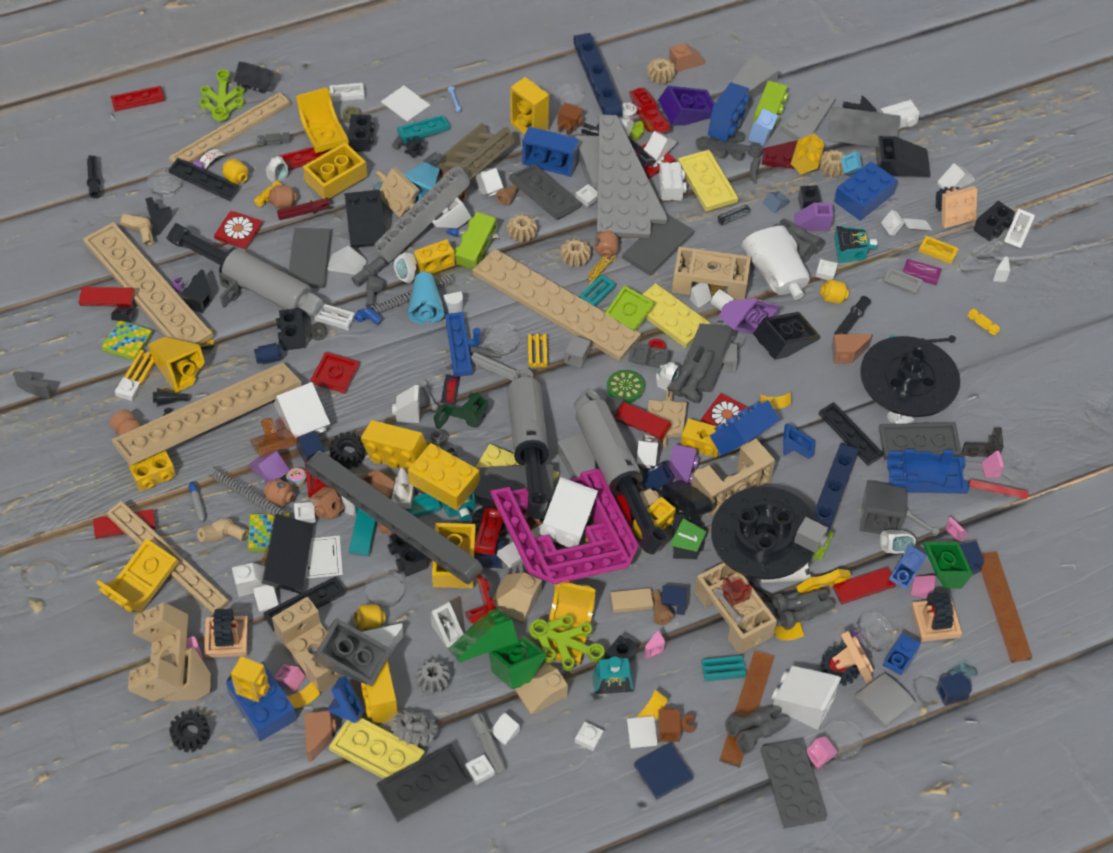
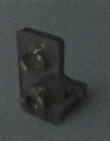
M993 428L992 434L988 435V443L965 442L961 451L962 456L989 457L995 451H999L1001 454L1004 447L1002 428Z

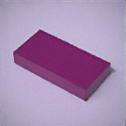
M907 259L903 272L922 279L923 282L937 286L942 268Z

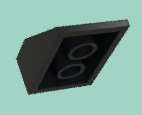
M380 190L344 193L351 248L374 245L385 234Z
M800 312L763 318L753 332L758 342L763 345L769 352V355L775 360L786 358L821 338Z

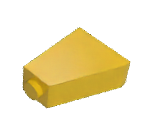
M168 337L160 338L148 344L156 366L175 393L194 384L196 380L195 375L205 363L198 344Z

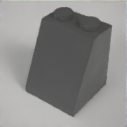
M867 481L863 496L859 531L881 534L883 530H901L906 514V488Z

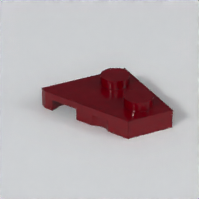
M798 140L763 148L761 165L795 169L791 161Z

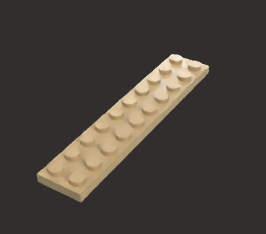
M114 222L83 238L87 248L121 287L135 289L133 301L165 337L198 345L213 338L212 332Z
M495 248L472 270L473 275L575 336L591 341L590 344L619 362L631 350L632 343L636 344L641 339V333L629 329L624 324L605 314L602 310Z
M282 362L111 439L112 444L131 466L275 400L277 395L302 386V383Z

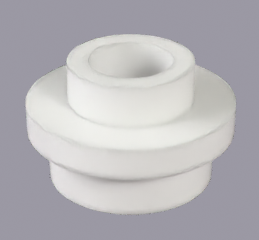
M624 103L621 105L624 118L634 117L637 112L634 104Z

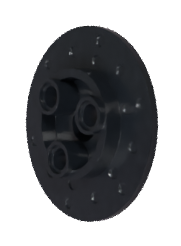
M896 336L877 342L866 352L860 367L861 381L868 395L883 408L903 416L926 417L942 412L953 403L960 388L959 371L952 358L937 345L916 337Z
M753 487L733 494L721 504L712 521L711 538L716 553L732 570L754 579H779L799 571L813 557L814 552L794 541L796 533L805 517L815 522L817 520L810 507L798 496L779 488Z

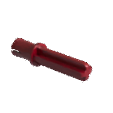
M328 197L277 210L278 219L283 220L311 212L315 214L316 211L330 209Z

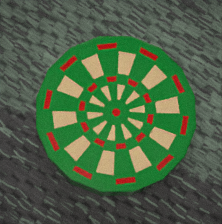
M619 370L614 372L607 381V393L609 396L622 398L628 404L635 402L636 399H640L643 395L644 381L634 371Z

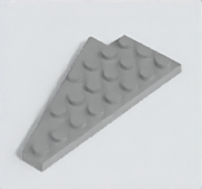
M599 115L597 235L602 231L609 230L619 237L650 238L651 223L667 224V216L617 115Z

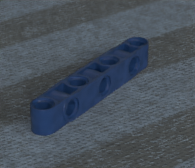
M591 33L574 35L573 43L602 115L622 117L621 103Z
M843 443L839 445L814 510L817 523L828 528L826 536L830 530L859 451L858 448Z

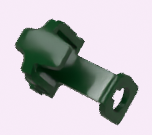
M476 392L468 395L469 400L462 406L463 408L453 405L442 406L433 417L436 428L440 429L447 422L449 416L464 419L467 425L475 428L478 427L482 416L489 408L488 400ZM445 412L443 419L439 422L440 415Z

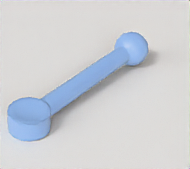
M450 86L448 87V92L451 93L455 103V111L460 112L462 108L458 105L454 94L455 88Z

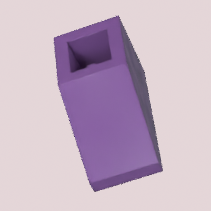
M813 203L794 214V223L805 230L830 231L833 219L832 203Z
M674 444L669 469L676 481L683 480L688 484H692L693 468L697 469L699 457H696L697 449Z

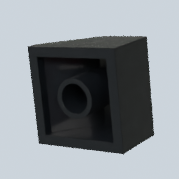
M238 61L234 82H237V86L246 88L247 85L252 86L254 91L263 93V90H268L273 70Z

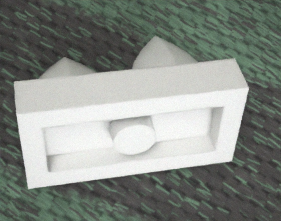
M400 468L398 477L395 478L391 500L404 509H411L415 487L409 484L408 474L403 468Z

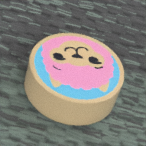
M293 468L286 475L287 482L292 484L294 488L302 487L307 481L306 473L301 468Z

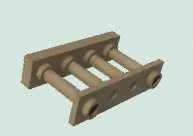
M484 123L478 125L440 157L441 161L437 163V167L441 176L452 168L460 166L464 169L469 180H471L515 143L510 129L504 127L498 133L491 134L487 133Z

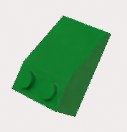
M502 609L490 610L488 614L483 615L449 647V650L458 662H462L516 644L518 639L513 621Z

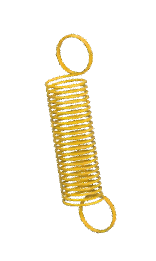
M602 257L595 265L596 267L588 273L587 278H591V283L598 278L611 263V260H606L608 262L606 263L604 257Z

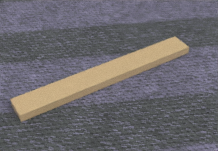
M279 92L169 156V161L173 164L177 158H180L192 164L195 160H199L206 151L218 149L291 105L290 101Z
M122 501L106 512L107 517L139 547L147 538L178 559L179 562L170 573V576L212 615H214L215 609H223L229 604V600Z

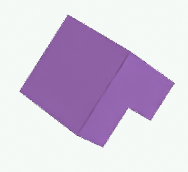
M274 450L265 451L249 464L253 472L259 474L266 484L270 480L273 481L276 478H281L290 471L279 453Z

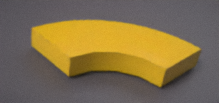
M837 569L826 575L811 577L796 586L798 593H808L819 590V588L826 585L832 587L835 584L848 580L852 576L849 570Z

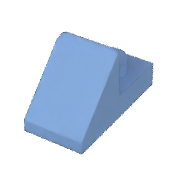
M762 109L757 121L752 126L748 141L758 142L764 147L779 116L766 109Z

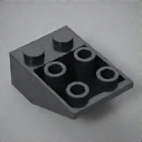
M896 136L878 137L876 146L877 166L891 176L930 177L928 151L926 148Z

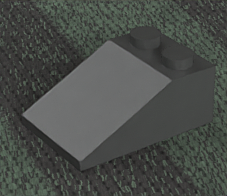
M336 618L331 623L311 660L333 672L372 686L392 649Z

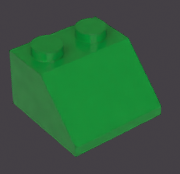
M924 542L923 547L945 589H962L973 573L959 542Z
M526 636L518 638V643L489 652L491 670L512 690L520 688L522 685L531 682L544 661L546 653Z

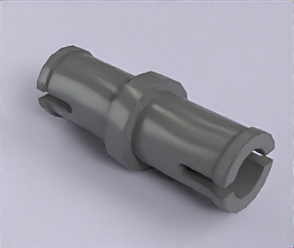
M378 256L377 259L369 265H364L361 271L352 276V282L356 286H360V284L367 280L368 275L375 276L377 271L385 267V261Z

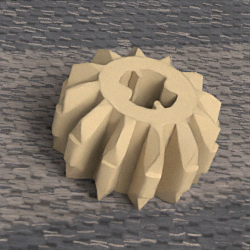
M658 57L656 60L652 59L647 66V75L652 83L657 82V84L663 83L665 85L666 82L671 83L675 76L674 64L671 63V60H665V57L663 59Z
M832 149L828 152L824 151L819 162L820 171H824V175L829 174L830 177L836 176L838 178L840 175H844L841 157L846 156L844 152H838V149L836 151Z
M523 213L521 216L515 214L514 218H510L507 225L509 238H513L514 242L519 240L521 244L523 241L529 242L530 239H534L537 232L535 219L531 218L530 215L524 216Z
M572 238L571 241L566 240L565 244L562 245L560 257L564 265L569 264L570 267L577 266L579 268L580 265L585 266L586 262L589 261L591 249L586 241L582 242L581 239L574 240Z

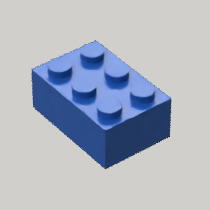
M732 82L728 84L713 106L708 136L727 142L729 137L734 135L736 127L739 128L741 120H744L747 114L745 106L748 105L750 95H748L749 88Z
M529 126L522 140V165L531 166L536 164L542 170L572 177L578 163L579 139Z
M870 161L836 188L834 202L861 221L895 193L897 179Z
M769 400L763 403L757 401L749 406L751 409L746 407L740 410L738 417L734 415L727 419L726 425L722 423L714 428L715 432L710 435V438L721 456L746 444L780 420Z
M263 661L260 664H263L265 667L269 690L266 696H262L259 703L236 694L232 679L226 682L230 697L259 741L266 739L297 720L295 708Z

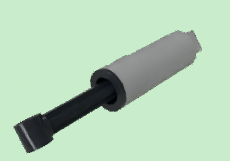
M178 223L174 224L166 239L180 248L184 246L219 264V273L231 277L238 282L239 286L283 309L300 308L305 314L315 317L323 303L319 297L312 294V289L307 284L236 247L225 252L190 234L191 232Z
M521 368L516 370L514 380L507 389L515 461L519 465H525L528 488L527 514L533 519H542L547 513L548 496L544 493L541 465L549 457L542 391L539 382L533 379L532 371Z
M585 389L574 403V407L577 410L576 420L610 492L616 496L624 495L642 533V539L640 540L641 548L646 553L653 555L667 541V534L664 530L654 525L637 490L643 482V476L608 404L604 400H600V396L594 390Z

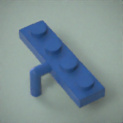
M463 312L445 314L453 375L454 377L472 375L469 347L480 345V329L474 328L473 339H467Z

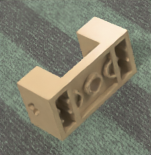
M679 247L672 293L690 295L692 282L727 286V294L733 297L734 300L745 299L751 257ZM715 266L717 269L712 270L708 267Z
M754 439L740 447L737 464L739 473L736 475L728 476L722 481L709 465L703 469H697L693 473L691 486L710 498L713 508L710 513H706L707 517L709 518L714 515L721 504L733 494L748 488L763 487L770 483L775 459L757 439Z
M723 562L697 576L694 593L705 608L714 604L730 626L728 640L739 655L774 636L777 620L743 575L732 570ZM716 589L723 590V596L735 612L742 616L743 620L741 623L735 622V617L723 601L715 596ZM731 598H740L742 602L735 604L731 601Z
M308 596L272 617L275 634L319 693L333 686L339 677H343V675L333 672L311 660L314 654H310L309 650L313 647H319L327 631L320 623L319 611Z
M163 602L135 615L133 634L152 643L149 663L129 671L128 691L154 702L183 689L188 627L187 613Z

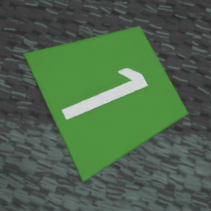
M683 518L670 546L697 552L706 531Z

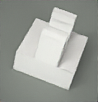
M889 412L887 415L892 424L914 423L913 417Z

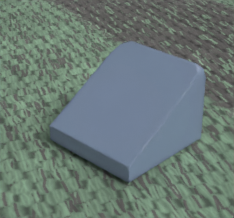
M779 191L769 192L763 201V204L773 212H778L790 203L789 199Z

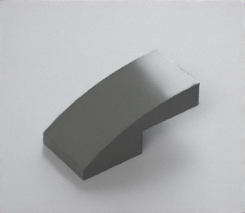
M632 343L628 361L660 368V365L668 364L670 361L671 351Z
M14 371L13 376L18 387L32 395L51 399L53 392L49 382L35 380L33 373Z

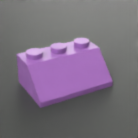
M755 298L733 300L722 307L719 316L733 330L753 334L762 319L774 316L781 306Z

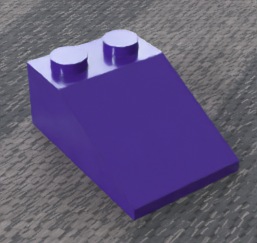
M667 86L658 99L662 110L672 125L685 126L710 119L713 106L715 105L707 90Z

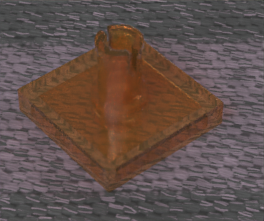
M272 418L260 421L265 435L250 440L253 449L259 456L296 444L294 435L287 427L275 430Z

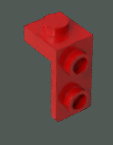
M480 574L477 575L476 579L483 606L465 611L466 619L471 624L475 623L483 615L488 614V611L495 609L494 601L488 595V590H490L487 578L484 579Z

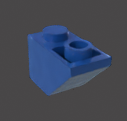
M908 545L889 580L907 590L927 555Z
M902 633L884 661L883 666L902 676L916 657L921 643Z

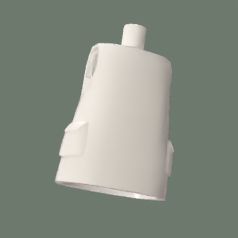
M775 226L754 232L745 238L741 245L743 252L746 256L751 257L750 261L765 278L772 291L777 295L791 293L795 300L801 299L804 296L801 289L810 280L809 273L799 256L797 243L786 227Z

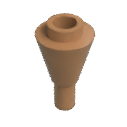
M513 184L496 192L498 202L505 206L509 205L519 188Z
M656 590L652 593L655 602L654 622L658 625H667L673 620L674 615L667 605L661 604L662 597L660 591Z

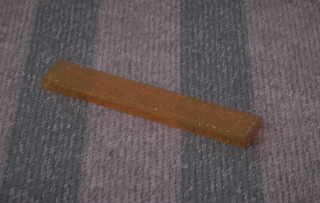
M997 552L982 553L984 564L981 574L1011 663L1029 661L1032 659V654Z
M754 651L734 716L746 717L753 711H758L773 664V656ZM751 726V727H749V728H747V729H745V730H751V729L753 728V726ZM728 734L721 753L720 762L740 768L744 754L737 747L739 735L731 737Z

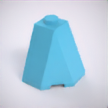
M426 162L404 173L420 190L416 196L415 204L437 182L439 168Z

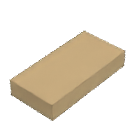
M650 588L610 592L613 613L653 609L654 605Z

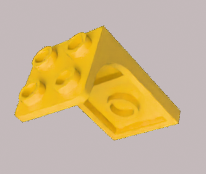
M327 87L296 96L300 123L315 153L335 148L344 142L349 144L348 138L336 117L330 90Z
M146 538L115 579L108 583H102L100 580H97L96 584L100 586L99 591L130 613L134 610L139 614L170 575L179 560Z
M570 582L556 584L548 622L560 619L564 615H570L573 618V626L570 629L579 627L583 623L591 625L595 609L596 590L588 585L580 586ZM565 620L564 623L569 624L570 621ZM560 627L552 631L560 633L570 629H564L563 627ZM583 628L582 631L588 632L589 629ZM580 635L571 639L586 644L587 637ZM547 638L550 648L556 653L555 660L562 662L555 641ZM567 647L570 657L574 659V665L580 666L583 653ZM550 653L546 654V657L551 658L553 656Z

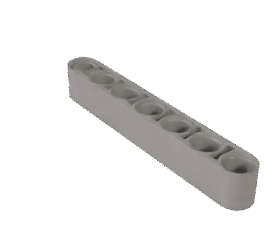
M460 166L452 168L374 244L375 251L383 258L385 263L392 261L469 186L470 180L464 169Z

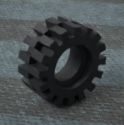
M342 432L340 437L336 435L334 440L330 441V456L342 466H348V469H352L351 465L357 467L358 463L361 464L363 462L365 447L359 435L356 437V433L350 435V432H346V435H344ZM344 447H352L355 449L354 452L350 454H343L340 452V450Z
M188 710L186 715L183 711L181 712V717L176 715L175 721L172 720L170 723L171 739L174 746H177L180 751L183 748L186 753H188L189 749H191V752H195L196 747L200 750L202 749L201 744L206 745L207 739L210 738V728L207 719H205L203 714L200 715L198 711H195L193 714L192 710ZM193 725L198 728L197 734L192 737H184L182 735V730L187 726Z

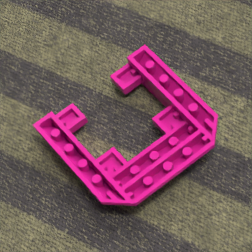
M600 469L581 472L580 477L567 479L598 492L590 513L595 525L586 526L583 531L589 543L556 550L549 535L533 537L521 510L527 509L528 491L526 488L511 491L510 487L491 490L490 494L527 572L554 585L628 568L639 545L614 496L610 492Z

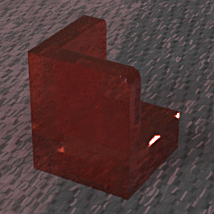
M728 577L723 579L722 590L731 606L750 599L752 589L750 584L744 585L741 579L733 582Z

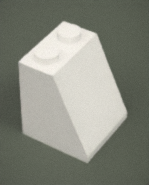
M312 382L276 396L274 402L275 409L293 442L297 441V437L316 431L317 435L327 432L330 422Z
M560 477L539 536L549 535L552 541L566 547L578 546L598 491Z
M792 666L789 672H784L780 681L782 686L780 689L776 687L771 699L774 700L773 707L779 706L781 713L819 730L835 699L841 677Z

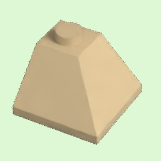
M524 572L506 574L492 597L495 609H502L511 619L524 624L542 592V580Z
M191 647L185 653L183 689L163 697V700H198L210 693L211 673L195 648Z
M544 663L540 665L531 682L514 690L530 715H533L566 698L568 685L557 668Z

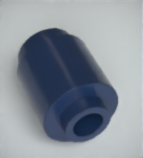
M276 343L258 346L257 349H254L257 364L262 363L263 365L280 361L279 357H283L281 347L277 346Z

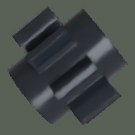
M413 136V139L407 137L406 144H402L407 149L404 153L408 154L411 152L410 156L412 158L415 157V154L421 156V150L425 149L421 145L423 140L417 141V136ZM412 143L416 144L415 150L412 149Z

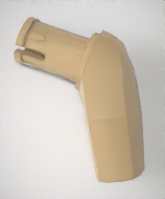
M122 213L118 225L140 232L143 245H146V242L147 246L154 243L151 232L153 228L152 222L144 217Z
M222 518L211 525L200 527L197 531V538L200 542H218L231 535L243 542L246 540L249 531L235 525L233 519Z

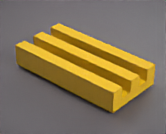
M925 236L918 252L952 264L959 248Z
M528 334L529 368L547 367L546 334H543V336ZM532 341H535L536 363H532ZM539 341H543V363H540Z
M140 349L124 378L140 382L142 387L155 365L151 353L148 351L144 353V350ZM149 359H151L150 362L148 363L147 367L145 368L144 372L142 373L140 379L137 380L138 376H139L140 373L143 371L144 366L146 365L147 361H148Z

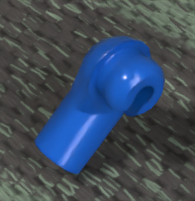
M371 308L359 309L354 316L358 322H362L363 319H370L376 325L383 319Z

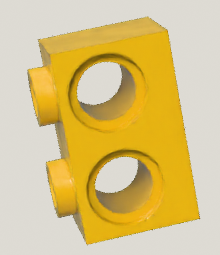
M815 133L798 139L791 164L801 175L818 168L825 144Z
M447 239L414 251V257L417 262L416 268L419 273L428 272L433 274L455 266L454 250Z
M166 450L131 466L128 464L131 476L139 492L176 477L174 466Z
M662 497L647 509L656 527L665 530L673 523L676 508ZM634 520L633 534L641 540L642 533L636 520Z
M241 656L231 672L235 693L259 703L262 696H266L269 690L265 667L263 664Z

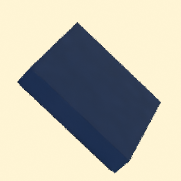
M671 743L634 762V767L656 800L693 780L692 774Z

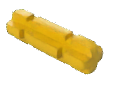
M273 182L272 186L267 187L260 193V196L258 195L254 199V204L258 207L263 206L269 200L270 190L276 185H282L281 182Z
M972 308L967 315L971 320H976L975 323L986 331L989 330V333L993 336H996L1001 329L996 323L992 324L993 321L982 313L979 314V311L975 308Z

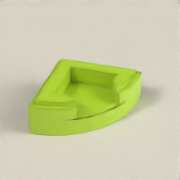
M642 121L634 123L630 133L634 140L638 141L644 134V124Z

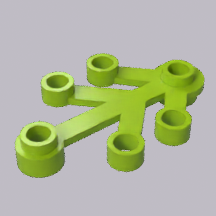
M221 69L216 73L217 81L219 82V95L213 92L209 86H203L200 89L203 97H209L218 104V106H214L208 98H202L199 101L200 108L211 111L212 118L215 121H225L229 117V112L235 108L241 109L244 107V100L240 97L245 94V89L236 86L234 90L226 94L230 73L226 69ZM238 96L237 98H235V99L233 100V102H232L231 104H229V105H227V106L225 107V104H226L227 102H229V101H230L231 99H233L234 97Z
M564 615L562 618L548 623L542 619L533 621L529 627L530 635L534 639L539 640L546 654L550 653L553 655L551 658L545 657V662L552 663L556 657V653L550 648L547 638L555 641L562 658V668L565 671H571L575 663L574 659L570 657L567 647L588 655L592 662H598L604 658V647L595 643L587 646L571 639L580 635L589 637L592 633V626L589 623H583L579 627L570 629L573 626V618L570 615ZM569 620L570 623L565 624L564 621ZM560 627H563L564 629H570L560 633L552 631ZM583 628H588L589 631H588V632H584V631H582V629H583ZM542 629L543 632H536V630ZM593 653H598L599 656H598V657H595V656H593L592 654H593ZM571 662L572 664L570 666H566L564 663Z

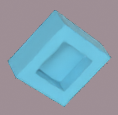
M855 151L841 157L844 174L849 175L862 169L859 152Z

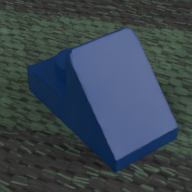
M788 423L785 424L783 455L785 456L796 451L807 459L813 457L815 440Z
M339 677L331 689L334 699L327 710L352 723H357L365 709L347 677Z

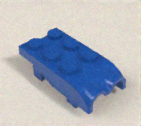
M914 449L889 451L887 457L889 485L906 488V492L967 494L969 491L968 481H964L962 470L966 466L965 457H953V450H943L942 456L930 452H915Z

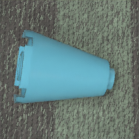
M420 272L415 277L407 311L409 319L414 323L425 324V321H431V324L444 317V307L434 277L428 272Z

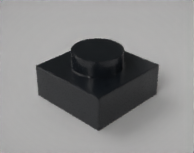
M118 306L111 313V320L130 322L135 316V309H131L128 306Z

